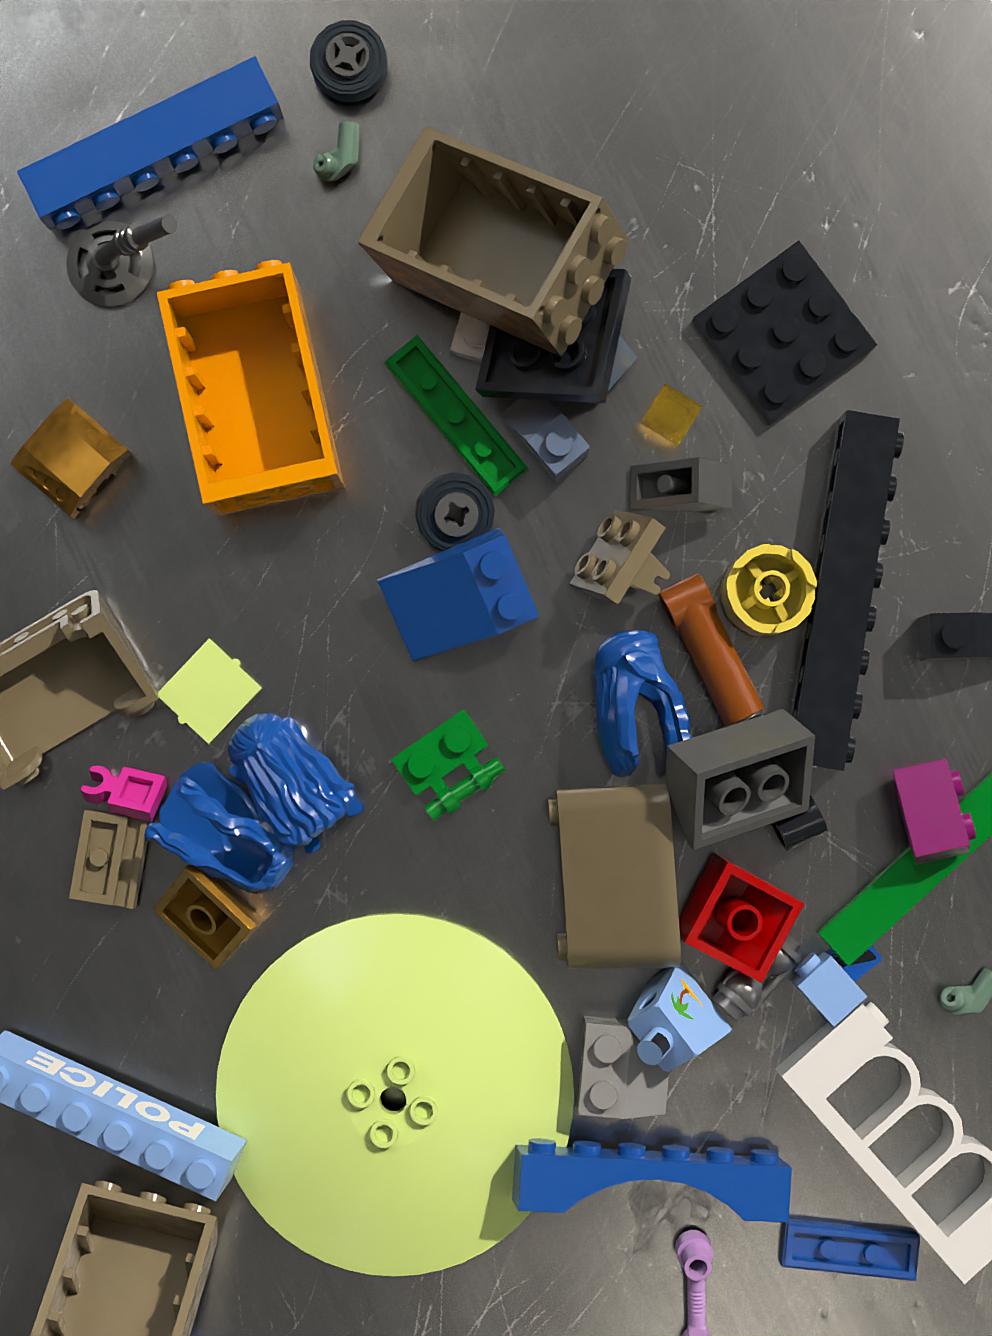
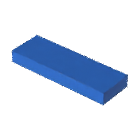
M789 1218V1223L783 1222L779 1263L782 1267L916 1281L920 1235L913 1231Z

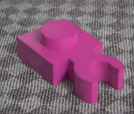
M91 766L89 772L92 780L102 783L97 787L82 785L81 793L85 801L98 804L108 800L107 805L110 813L152 822L167 788L165 776L123 767L119 777L112 776L105 767Z

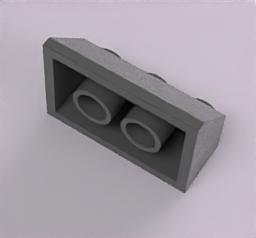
M781 709L668 745L666 786L688 845L693 850L809 811L815 735L788 712Z

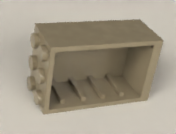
M425 126L357 242L393 282L562 357L568 345L575 342L579 336L582 321L591 305L596 304L601 298L604 283L613 267L618 265L624 258L629 239L603 197Z
M96 1181L94 1186L82 1183L30 1336H190L218 1242L217 1217L210 1215V1209L198 1204L185 1203L184 1207L180 1208L166 1204L167 1200L164 1197L154 1193L140 1192L139 1197L121 1193L122 1188L107 1181Z

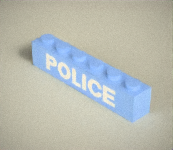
M5 1030L0 1034V1103L214 1201L218 1199L231 1181L246 1145V1139Z

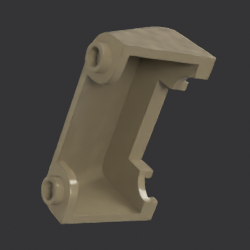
M92 590L78 596L0 642V787L3 791L15 783L17 786H21L34 779L40 771L38 766L41 764L43 753L117 710L121 716L131 715L132 717H139L149 711L154 706V701L159 699L157 689L97 590Z
M666 783L556 790V799H548L550 826H558L561 846L566 924L565 933L557 934L559 961L567 960L568 969L680 967L681 945L670 794Z

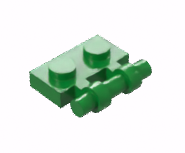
M464 709L391 759L416 796L428 787H432L438 797L425 805L424 809L433 821L446 812H449L451 815L461 808L459 803L480 789L484 792L494 785L492 780L506 771L497 756L481 766L475 755L489 745ZM464 763L471 774L449 789L442 778Z

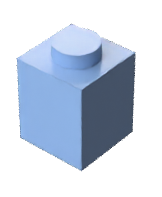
M825 952L818 956L815 953H811L794 969L797 975L791 980L793 985L833 1027L868 997L833 957Z

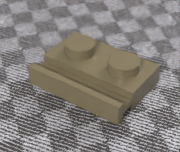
M84 810L69 899L111 906L116 905L130 909L136 908L148 842L145 840L144 834L147 825L151 822L119 814Z

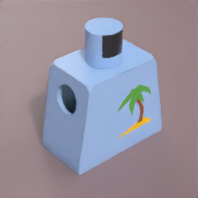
M682 963L680 967L667 968L646 983L628 1018L629 1027L641 1041L637 1046V1053L640 1059L648 1065L658 1064L666 1072L696 1057L732 1030Z

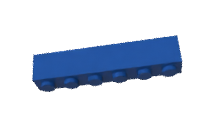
M256 56L40 159L18 170L17 173L41 221L50 231L55 228L62 230L75 225L80 221V216L94 209L101 211L113 207L119 202V197L136 190L140 192L152 188L159 182V178L173 171L179 173L193 168L198 163V159L212 152L219 154L236 146L239 139L251 133L259 135L268 132L276 126L277 121L282 119L283 115L279 102Z

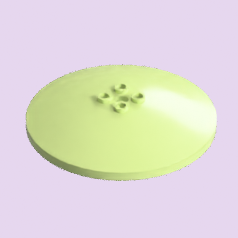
M384 913L348 919L308 936L287 950L267 968L241 1002L229 1026L217 1070L216 1108L218 1126L247 1140L234 1176L252 1206L271 1227L302 1251L325 1263L369 1275L409 1276L440 1271L461 1264L487 1251L503 1240L532 1212L518 1211L512 1201L516 1145H528L529 1139L540 1138L555 1141L556 1147H566L573 1119L574 1085L568 1046L560 1022L537 982L509 953L485 936L465 926L421 914ZM390 1087L401 1089L406 1096V1105L398 1111L387 1110L380 1100L381 1093L385 1089Z

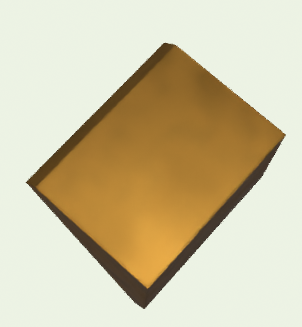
M190 864L183 869L153 908V911L216 971L264 921L222 879L211 877L205 874L198 866Z

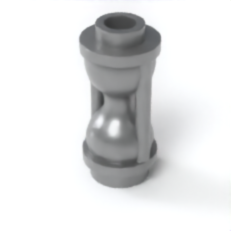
M788 934L765 979L772 975L775 976L763 990V982L761 983L733 968L716 986L719 991L712 999L738 1023L746 1015L750 1018L802 960L796 953L801 947L800 944Z

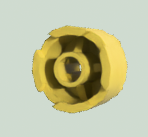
M762 544L747 550L728 568L721 584V602L727 617L740 630L753 636L772 637L798 626L810 614L815 600L817 580L810 563L798 551L790 550L781 545ZM763 580L765 585L772 582L776 586L777 591L772 594L775 602H771L769 597L767 599L762 598L759 593L762 589L760 581Z

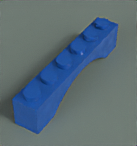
M540 1138L529 1139L528 1145H516L512 1201L518 1211L565 1213L582 1199L604 1188L630 1181L663 1180L683 1183L709 1193L728 1205L744 1221L789 1223L792 1167L779 1158L778 1153L775 1151L753 1149L750 1156L734 1155V1151L728 1148L709 1147L707 1148V1154L690 1153V1148L685 1146L664 1145L662 1152L645 1151L646 1147L644 1145L636 1143L618 1144V1150L601 1149V1144L593 1141H575L573 1147H556L555 1141Z

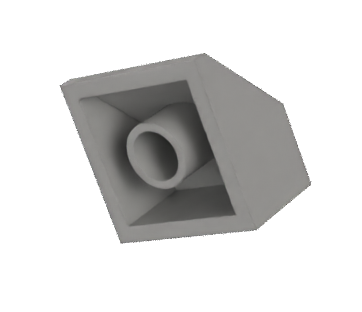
M584 1016L576 1100L578 1115L619 1119L665 1115L669 1072L663 1071L658 1064L648 1065L640 1059L637 1053V1046L641 1041L629 1027L627 1019Z

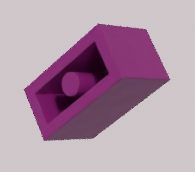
M947 758L893 770V783L914 864L917 865L967 854L970 848L969 840L976 839V834L970 813L962 814L957 797L964 796V789L958 769L950 771Z

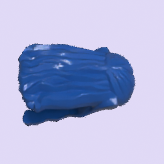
M644 630L615 633L599 646L596 653L594 679L596 680L597 729L601 738L604 757L610 765L612 774L619 778L631 776L639 765L635 724V708L638 694L652 703L658 712L666 753L668 745L693 738L690 735V716L685 707L683 695L678 690L675 681L665 670L660 649L658 648V638L654 633Z
M274 713L255 714L246 719L232 735L228 745V755L232 762L229 772L238 782L248 787L258 813L272 827L275 837L280 844L290 847L304 845L305 853H315L321 847L320 839L318 838L320 833L332 827L337 820L343 818L345 813L352 817L364 810V805L355 796L354 784L345 781L339 775L330 759L306 742L303 733L291 717L288 716L282 719Z
M198 762L196 765L189 767L187 771L181 773L180 779L174 783L166 803L160 807L159 823L147 825L144 834L146 841L154 840L167 851L178 855L183 862L198 866L205 874L228 881L237 888L254 894H264L280 885L294 862V847L282 845L277 841L272 827L258 813L254 801L242 786L222 775L212 762Z

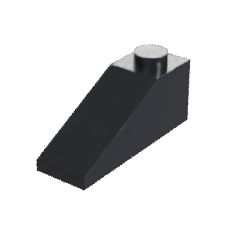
M930 613L918 617L919 661L992 660V613Z

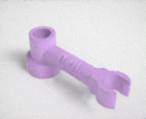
M688 1230L678 1237L675 1244L678 1262L684 1268L687 1275L688 1322L687 1329L683 1332L682 1336H710L706 1328L705 1279L712 1271L713 1250L706 1234L698 1230Z

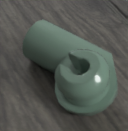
M349 121L340 122L338 124L337 148L330 153H324L323 156L318 154L315 157L313 170L322 180L337 181L358 163L359 124Z
M984 967L972 985L949 986L945 988L940 994L942 1009L954 1016L978 1014L983 1011L992 998V971Z

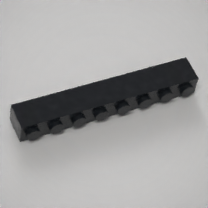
M847 410L838 421L814 571L817 580L815 600L811 607L812 610L807 616L791 714L792 717L815 735L812 767L844 771L845 763L851 764L855 753L856 740L855 737H850L852 719L858 720L862 708L863 696L862 693H857L859 675L865 676L869 664L870 652L864 649L866 632H872L876 620V606L871 605L873 588L878 589L880 587L883 576V563L877 562L880 545H886L890 532V519H885L884 517L886 504L893 501L897 487V476L891 475L894 458L899 459L904 443V433L898 432L899 418Z

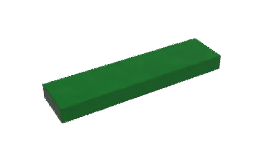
M418 335L414 336L384 361L385 367L494 498L529 471L526 464Z

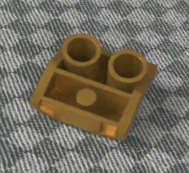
M66 398L23 444L10 464L66 512L68 516L75 519L80 513L76 508L82 509L87 505L105 478L108 479L110 474L118 470L123 462L122 456L127 459L132 452L70 399Z

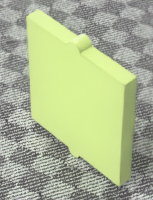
M208 639L158 692V697L179 716V723H187L208 744H211L263 688L240 667V660H232L211 639Z

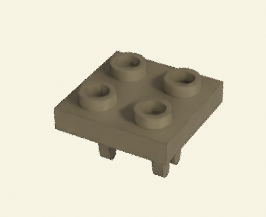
M615 510L613 514L606 517L601 523L597 532L598 539L591 550L578 560L574 568L575 576L571 580L570 585L584 594L615 604H619L629 586L658 595L661 589L654 583L655 577L667 580L670 577V573L651 551L666 527L652 517Z

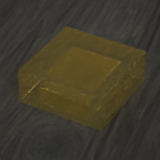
M665 383L641 424L679 446L701 410L702 405Z

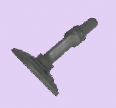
M165 215L143 225L139 223L128 225L119 221H102L88 226L76 236L67 254V273L72 286L81 297L97 306L113 308L133 302L144 293L153 276L154 257L149 242L174 233L177 229L176 220L170 215ZM105 231H114V232H115L113 236H111V235H106V236H100V237H98V238H96V239L93 238L94 235H96V234H98V233H101V232H105ZM80 249L88 251L86 266L89 273L83 278H80L77 269ZM140 251L141 268L138 276H135L128 272L131 264L130 255ZM101 274L109 278L118 276L117 278L112 280L100 279ZM123 285L125 287V290L114 294L95 292L96 286L115 288Z

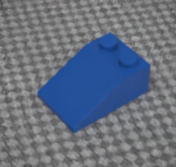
M499 527L377 580L412 661L498 635L539 617L506 535Z

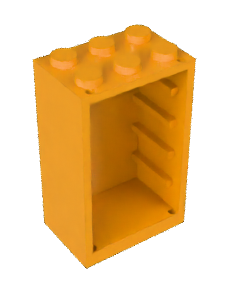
M280 260L264 261L255 266L256 270L239 274L236 270H224L211 276L212 280L194 283L193 280H179L170 283L167 286L168 290L157 292L202 502L216 516L344 488L301 290L290 262L282 264Z

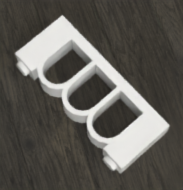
M872 1002L866 1006L860 1003L835 1027L828 1022L824 1024L776 1067L775 1070L958 1278L966 1284L992 1260V1151L974 1137L963 1135L961 1118L951 1104L934 1091L920 1087L919 1071L912 1059L894 1045L888 1043L893 1039L884 1028L889 1023L888 1019ZM889 1056L895 1058L900 1066L902 1076L899 1088L889 1100L859 1127L853 1130L826 1098L861 1066L874 1057ZM931 1104L937 1106L942 1113L943 1119L941 1135L932 1146L895 1178L868 1147L904 1114L917 1105ZM969 1152L980 1154L985 1168L983 1182L972 1195L941 1223L936 1225L911 1195L957 1155Z

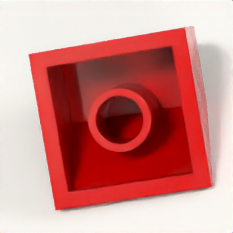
M713 853L679 916L680 939L684 943L762 983L805 903L753 873Z

